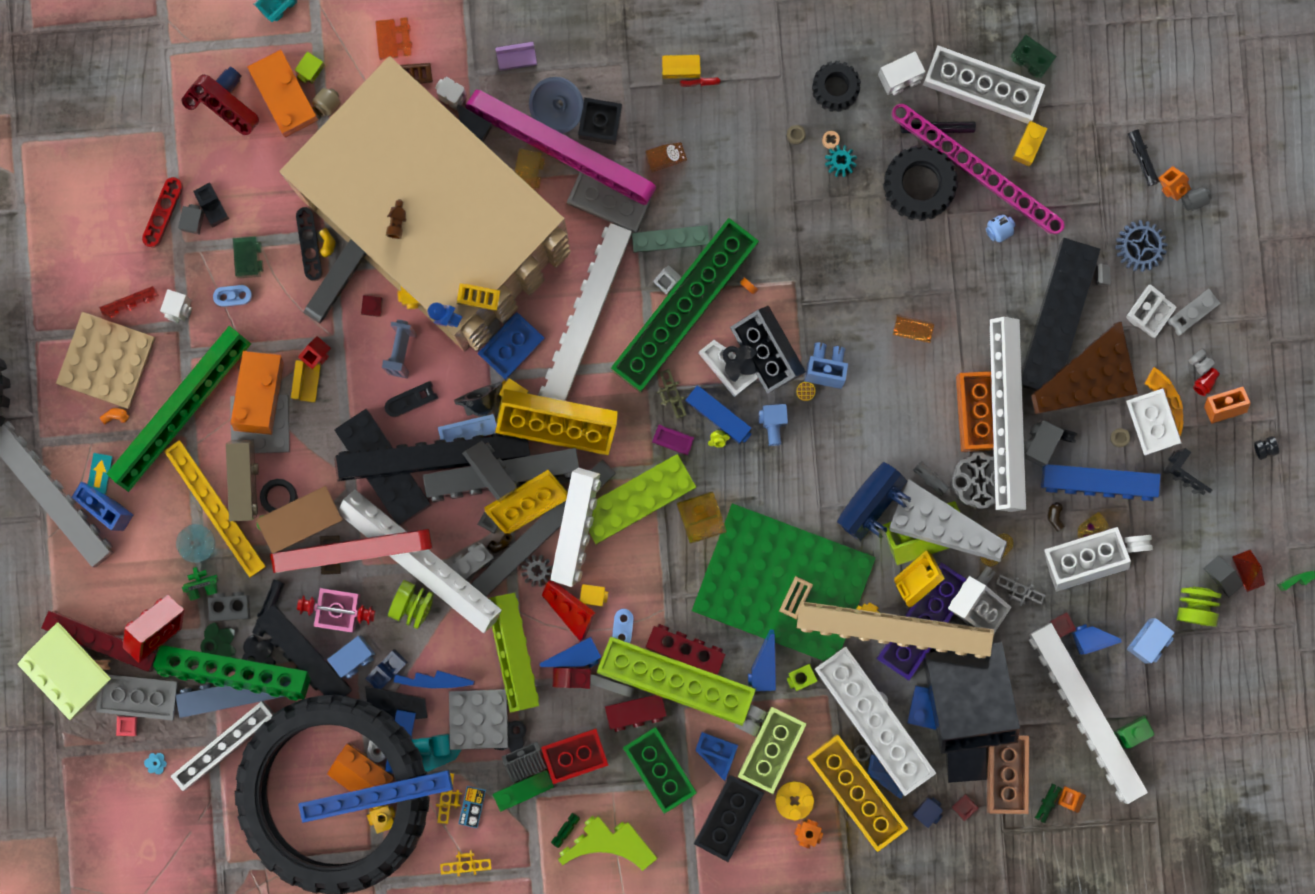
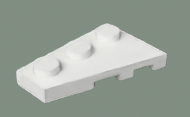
M713 340L698 353L735 397L757 380L758 377L756 373L752 375L740 373L736 382L729 379L725 373L726 363L722 356L726 347ZM730 352L728 357L735 359L736 355Z

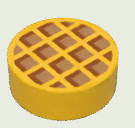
M802 382L798 385L796 395L800 400L810 401L815 396L816 390L812 383Z

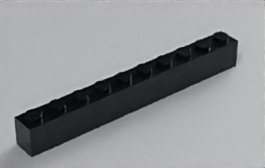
M496 433L487 438H484L483 435L473 436L470 440H465L464 437L455 438L453 442L437 440L434 441V444L419 442L415 446L410 447L407 444L397 445L393 449H389L388 446L378 447L376 451H369V449H360L358 453L342 451L334 458L337 482L471 466L462 453L481 441L484 444L489 442L495 450L492 454L496 460L498 458L504 461L530 456L528 439L508 435L503 436V434Z

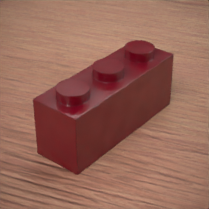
M658 695L605 706L609 727L614 729L615 732L626 730L625 726L633 724L634 728L645 725L644 721L652 720V723L664 721L663 717L667 716L663 698Z

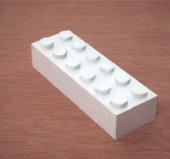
M937 46L923 86L1027 124L1033 120L1045 88V84L941 46Z

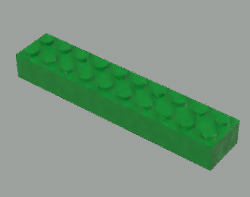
M728 218L615 361L611 371L639 393H642L756 248L759 240Z

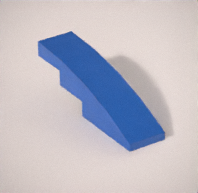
M437 670L435 677L416 672L414 679L396 674L393 681L423 688H457L475 684L473 680Z

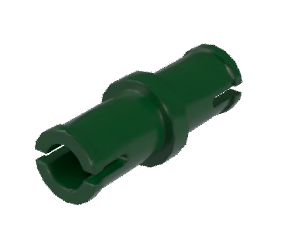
M1052 783L1045 798H1042V804L1034 817L1039 821L1042 814H1044L1041 822L1045 824L1052 809H1055V803L1063 790L1058 786L1055 793H1053L1056 785Z

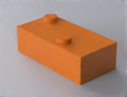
M281 49L247 67L284 137L318 121L312 106Z
M243 351L231 417V425L234 431L272 435L284 367L281 355Z
M991 371L959 373L956 376L961 452L994 451Z

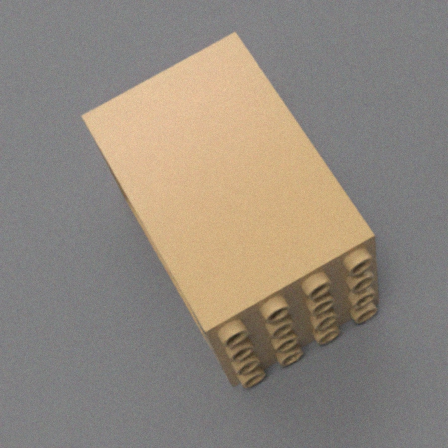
M390 56L279 171L298 197L345 241L349 242L352 239L366 252L365 259L399 291L402 286L421 304L418 306V309L433 323L435 320L431 319L427 312L430 304L438 302L442 305L454 307V313L462 316L457 328L449 325H435L464 352L470 346L476 352L480 350L492 336L488 329L490 324L496 318L505 323L518 309L517 302L514 299L522 291H525L529 296L533 294L545 280L542 277L543 273L541 270L549 262L557 268L571 252L569 250L570 245L568 244L569 238L565 218ZM401 199L403 201L402 208L406 211V222L402 221V238L392 239L386 236V230L390 225L391 219L387 215L391 207H395L396 200ZM460 283L501 291L497 311L457 304ZM465 289L464 300L468 299L469 290ZM473 291V302H476L477 291ZM483 292L481 294L480 303L484 304L485 293ZM494 294L489 295L488 305H492Z

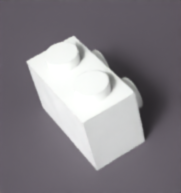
M167 289L160 311L170 321L176 323L179 320L185 321L191 314L192 307H190L192 300L184 294Z

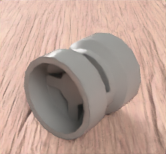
M1203 348L1188 360L1191 365L1197 368V372L1200 375L1215 364L1211 358L1206 356Z

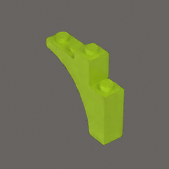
M599 815L596 818L591 816L584 822L586 826L583 829L587 835H580L574 840L576 844L571 848L568 846L559 853L560 857L558 858V861L563 866L581 855L597 852L611 853L628 859L642 871L657 860V856L629 822L624 824L622 821L614 828L616 832L612 833Z

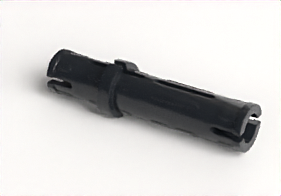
M1139 129L1128 133L1127 135L1134 148L1132 150L1133 154L1136 153L1148 187L1159 183L1160 181L1146 150L1148 148L1147 144L1144 145Z
M273 579L260 613L257 614L258 618L273 604H277L285 585L284 583ZM256 622L252 633L263 637L264 634L256 626L258 622Z

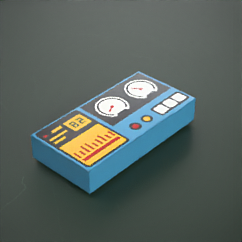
M467 786L458 824L478 828L486 790Z

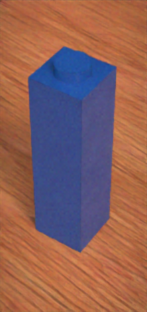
M698 385L685 400L686 403L720 430L728 434L738 444L741 441L745 443L752 435L749 432L751 430L749 425Z

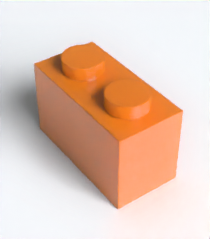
M1244 387L1207 397L1204 408L1212 424L1247 413L1251 402Z

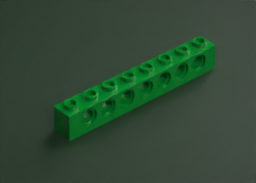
M164 645L159 647L153 665L157 673L163 677H169L170 675L176 676L180 680L192 679L201 684L209 682L218 687H224V685L231 686L239 691L247 689L256 694L263 692L273 697L285 696L294 701L305 699L311 680L308 672ZM180 662L179 665L173 666L174 663ZM198 665L196 669L191 670L193 666ZM217 668L214 673H209L212 669ZM230 672H235L233 676H228ZM249 675H254L252 679L246 680ZM272 678L271 682L264 683L267 679ZM291 682L288 686H283L284 683Z

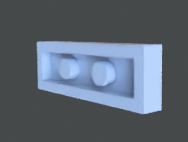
M494 414L438 427L440 440H446V442H453V439L464 437L465 440H470L473 436L496 434Z

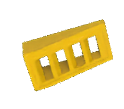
M460 283L457 304L497 311L501 291ZM465 289L469 290L467 300H464ZM473 291H477L476 302L472 301ZM482 292L485 293L484 304L480 303ZM490 294H494L492 305H488Z

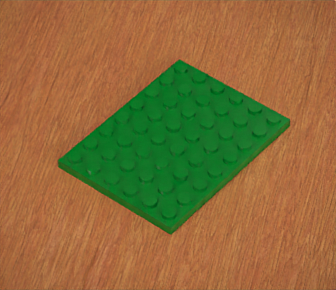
M732 503L692 612L766 639L769 630L774 629L775 643L826 661L842 649L846 638H842L839 634L834 633L832 635H822L820 631L803 632L800 628H797L798 618L794 619L779 611L796 576L813 584L805 602L856 609L876 557ZM798 581L785 607L787 611L799 588L800 582ZM806 585L803 586L802 591L795 603V606L791 612L793 614H795L801 602V599L807 589Z

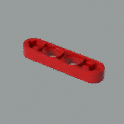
M175 177L168 178L165 181L143 233L142 241L149 248H155L160 244L182 192L183 185ZM176 182L178 189H173L171 193L175 197L172 198L169 195H165L166 192L170 194L171 188L169 184ZM164 199H170V208L163 209L161 202ZM161 216L164 219L163 225L155 226L154 219ZM153 227L159 230L160 233L158 234L155 231L154 238H156V241H152L149 244L147 237L152 236L154 231L150 230V228Z

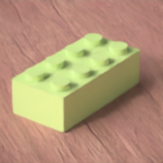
M770 707L737 776L773 794L805 729L806 723L776 708Z

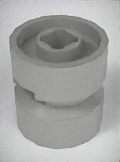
M750 704L743 726L738 724L734 726L757 737L761 728L759 724L764 722L768 712Z

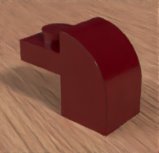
M553 668L552 687L590 689L591 669Z

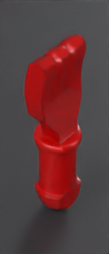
M701 77L700 79L690 81L681 80L680 85L683 87H693L700 84L703 87L706 85H719L721 80L718 77Z

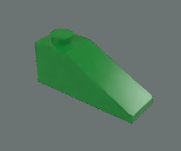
M544 770L541 773L493 793V797L499 811L502 812L554 788L548 771Z

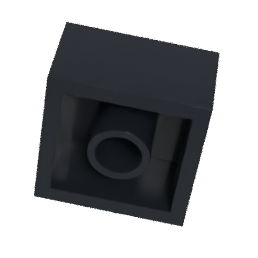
M584 97L578 139L616 145L622 104Z

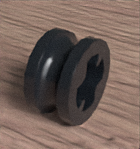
M1064 430L1060 440L1076 443L1075 436L1078 433Z

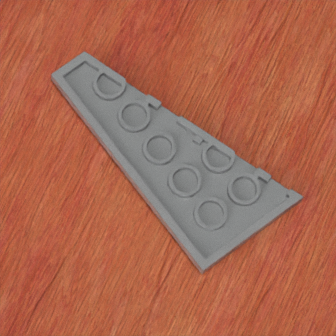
M908 479L903 493L911 497V502L902 499L907 506L905 508L898 504L889 527L891 532L1001 562L1007 546L1006 541Z

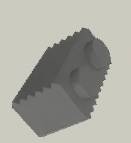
M538 742L502 756L504 766L512 783L522 781L527 776L541 773L544 769L548 768Z

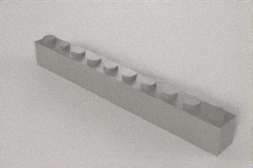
M9 421L4 422L2 427L0 426V457L92 567H97L114 553L111 550L113 546L106 538H101L99 535L100 530L96 525L90 524L86 520L88 518L87 514L82 509L78 510L74 505L76 501L71 498L72 496L69 494L66 496L62 491L64 488L57 479L54 481L50 476L52 474L45 465L42 466L38 462L40 459L33 450L29 451L27 449V442L21 436L17 437L13 432L15 430L14 426Z

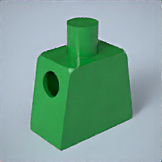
M1145 715L1113 731L1123 749L1134 747L1155 735Z

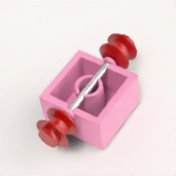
M322 588L319 591L318 603L315 604L313 597L310 600H306L304 595L302 599H298L297 610L300 611V615L306 611L310 616L316 611L314 627L355 633L356 620H358L359 624L364 620L370 625V622H374L376 610H372V606L369 609H365L364 605L359 608L361 594Z

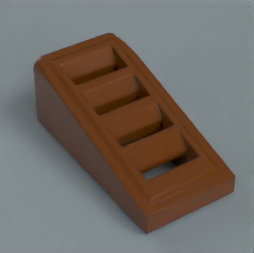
M431 63L400 65L405 71L410 70V74L414 79V70L418 69L419 79L415 80L419 84L433 82ZM424 68L426 70V78H423L422 69Z

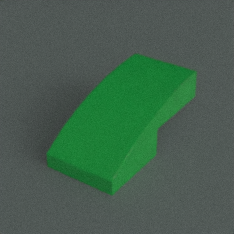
M1315 571L1293 575L1277 584L1281 591H1286L1296 582H1299L1301 585H1307L1315 578Z

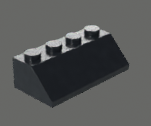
M769 306L756 310L730 327L741 347L744 345L750 346L757 352L751 360L755 365V373L767 394L806 372Z

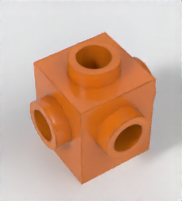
M1173 166L1158 178L1163 187L1161 189L1168 198L1171 196L1176 201L1191 190L1188 176Z
M808 819L807 822L802 821L801 825L797 824L794 835H797L796 840L800 841L799 845L810 849V846L815 847L816 843L820 844L823 833L821 832L822 828L818 826V822ZM807 831L813 832V836L811 838L806 837Z

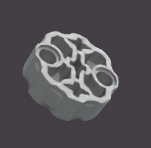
M979 452L960 460L954 467L955 470L951 478V489L954 490L957 500L964 506L967 505L975 509H986L995 504L994 456ZM977 457L979 460L985 461L979 467H977V464L971 463ZM987 464H989L988 468L985 469V471H986V476H985V474H984V467H985ZM967 466L973 469L974 477H972V471L968 469ZM978 475L980 476V479H984V483L981 484V487L979 486V483H975V480L978 479ZM959 477L965 480L963 488H959L956 485V479ZM973 486H975V495L970 498L971 494H973ZM980 495H982V498L989 499L983 505L980 502L974 501L980 498Z

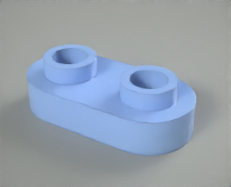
M245 285L220 287L213 293L214 302L221 307L246 305L252 299V292ZM242 292L246 293V297L244 299H241L239 297L240 293ZM223 294L227 295V299L225 301H222L220 299L221 295Z
M620 609L616 612L612 637L618 639L620 634H624L626 637L624 642L627 643L631 642L634 619L633 614L629 610ZM621 615L628 617L626 622H621Z

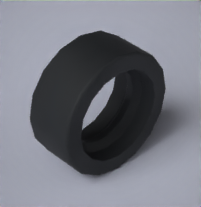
M273 479L263 486L260 492V502L267 512L270 513L278 509L272 507L267 499L270 489L275 486H283L289 491V503L297 500V491L288 481Z

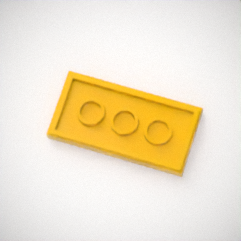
M546 470L519 486L517 490L502 501L498 502L496 500L484 507V510L505 534H510L565 502L568 492L552 473Z

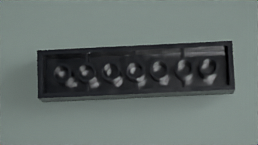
M1067 238L1061 240L1021 371L1023 388L1033 391L1039 390L1066 366L1099 257L1100 248Z

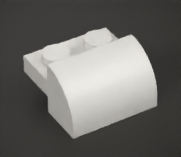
M1148 285L1126 318L1134 326L1139 327L1152 338H1156L1177 307L1167 300L1160 291L1152 285Z

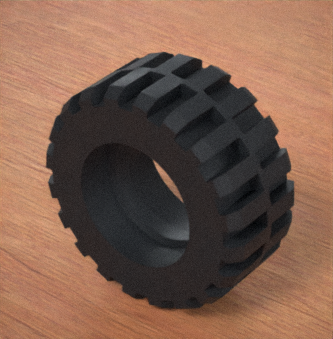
M926 145L921 147L912 146L908 150L904 149L892 159L884 176L883 189L886 193V200L891 203L890 207L893 210L896 209L900 216H907L909 220L919 219V221H925V219H933L937 215L942 214L949 207L958 188L957 171H954L953 162L947 159L948 156L944 152L941 154L938 152L939 149L934 147L930 149ZM923 166L934 172L938 179V189L933 197L921 201L913 199L905 192L903 177L910 168Z

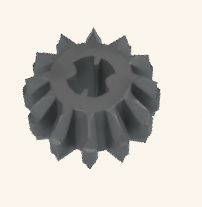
M532 555L533 562L531 563L529 559H526L525 561L529 566H521L522 569L527 570V572L521 573V576H529L525 583L533 579L532 587H535L536 581H538L539 587H542L541 580H544L546 583L549 581L545 577L546 575L551 577L552 573H548L547 570H552L553 566L546 567L550 562L549 559L542 563L543 555L539 556V561H536V556ZM540 566V570L543 571L542 574H538V577L534 576L535 573L532 572L533 567Z

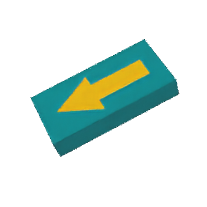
M93 453L88 485L103 494H107L110 477L106 473L112 467L113 456Z

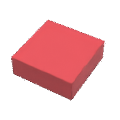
M117 716L116 736H137V717Z

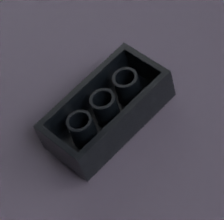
M729 774L694 841V845L729 862L764 792Z

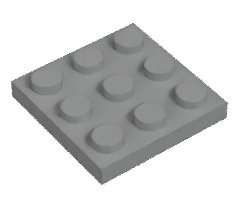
M289 395L278 396L272 435L234 431L231 425V440L254 439L255 453L290 452ZM230 396L231 417L235 396Z
M505 689L449 691L450 750L509 748L508 700Z

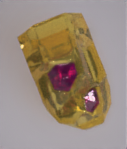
M1096 512L1080 524L1077 529V537L1079 539L1106 531L1110 527L1104 517L1099 512Z

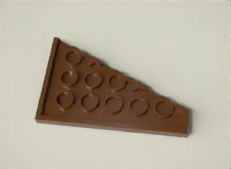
M1122 321L1114 323L1109 330L1100 335L1080 355L1075 357L1050 381L1046 382L1042 388L1031 395L1035 414L1138 394Z

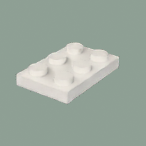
M1164 389L1126 401L1145 456L1182 444Z

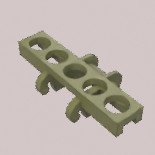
M670 369L659 372L665 389L662 390L660 388L656 392L660 394L663 401L661 405L667 406V403L670 402L676 419L686 416L682 400L685 397L680 398L676 388L679 381L674 383ZM666 372L670 377L668 380H665L663 376ZM672 390L676 391V397H670L669 392ZM665 391L667 392V395H668V397H669V400H666V398H665V395H664V392H665ZM679 402L680 405L675 406L674 403ZM678 408L682 409V415H678L676 411Z

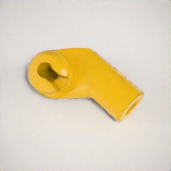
M324 228L319 232L324 240L320 254L323 257H328L334 252L336 241L328 229Z

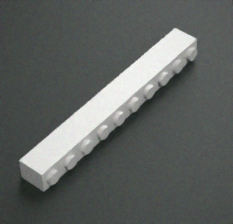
M610 223L609 228L605 226L601 236L604 238L602 245L598 244L594 255L597 258L595 263H590L587 271L590 273L588 280L584 279L580 290L583 293L581 298L577 297L573 306L576 311L574 316L570 315L566 324L569 326L567 333L563 332L559 343L562 346L560 351H555L552 359L555 362L552 369H548L545 377L548 381L545 387H541L538 396L566 401L632 231Z
M999 317L990 319L996 510L1014 512L1026 510L1020 320Z
M356 490L343 499L338 510L340 516L367 538L406 532ZM430 550L389 555L482 633H485L495 624L502 610Z
M1048 623L1029 634L1031 638L1029 639L1030 645L1034 650H1038L1040 654L1038 658L1041 664L1049 669L1050 673H1048L1050 680L1053 684L1057 683L1059 690H1057L1062 700L1066 699L1069 704L1067 709L1072 717L1075 716L1079 723L1076 725L1082 734H1086L1088 738L1086 743L1090 750H1095L1098 755L1096 760L1101 768L1104 767L1108 774L1105 776L1111 785H1115L1117 789L1115 794L1120 802L1124 801V803L1129 804L1148 793L1052 623Z

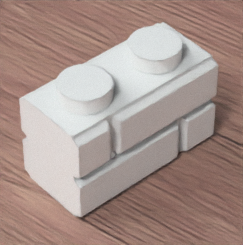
M445 77L443 80L440 79L435 87L439 100L449 104L455 110H457L458 105H462L467 97L465 88L448 77Z

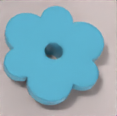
M151 753L149 758L144 761V765L148 768L149 773L162 774L164 771L163 767H166L167 762L164 761L162 753H157L156 755Z

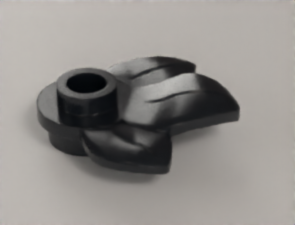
M745 345L739 348L729 346L723 351L722 356L726 363L725 373L732 381L736 382L740 373L744 375L755 374V365L751 358L757 352L752 347ZM734 352L736 355L735 359H730L728 354Z
M251 635L246 639L243 645L245 654L242 656V660L248 661V658L253 657L255 662L276 664V661L270 657L274 650V645L270 640L258 642L255 635Z
M508 721V745L511 752L523 748L524 745L523 737L526 734V726L521 721ZM519 727L520 733L515 734L514 728ZM494 748V749H495V750H506V749H508V748Z

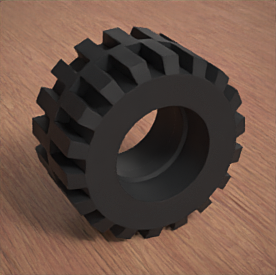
M831 61L827 62V65H822L820 70L816 72L812 90L813 97L816 98L818 105H822L821 108H828L831 112L833 110L841 112L842 109L846 110L855 103L860 92L861 81L858 78V72L854 71L853 66H847L848 63L846 62L842 64L840 61H835V63ZM831 77L843 79L847 84L846 93L841 96L831 95L825 88L826 81Z

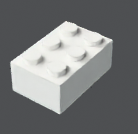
M969 576L956 597L951 601L948 609L969 626L994 629L995 633L1011 609V606L986 585Z

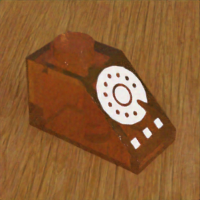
M681 142L661 145L645 151L651 173L687 161Z

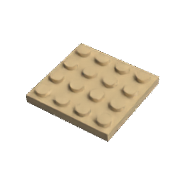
M82 312L56 384L130 409L155 337Z

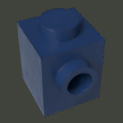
M926 797L912 815L929 828L932 823L937 824L943 815L941 813L943 810L940 808L942 804L934 797L932 799Z

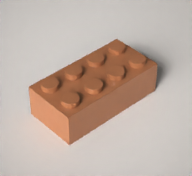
M1019 735L1018 743L987 747L988 813L1029 814V736Z

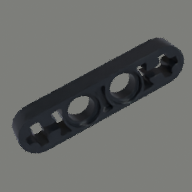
M302 207L296 213L304 273L310 281H318L322 277V265L314 214L309 208ZM306 211L307 214H310V217H307L308 225L312 223V226L301 228V225H305L300 216ZM305 230L313 232V237L310 240L303 239V232ZM310 248L316 251V255L312 259H308L305 255L306 251ZM317 261L318 264L314 263V268L319 272L315 274L316 277H312L311 274H308L312 270L311 265L306 263Z

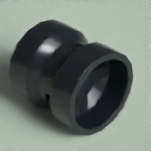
M1274 436L1268 437L1264 442L1261 440L1254 442V448L1260 460L1267 458V455L1274 456L1279 454V447Z

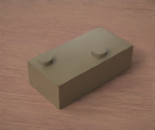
M254 439L231 440L226 443L229 521H252L258 515L256 475L259 474V465L255 463Z

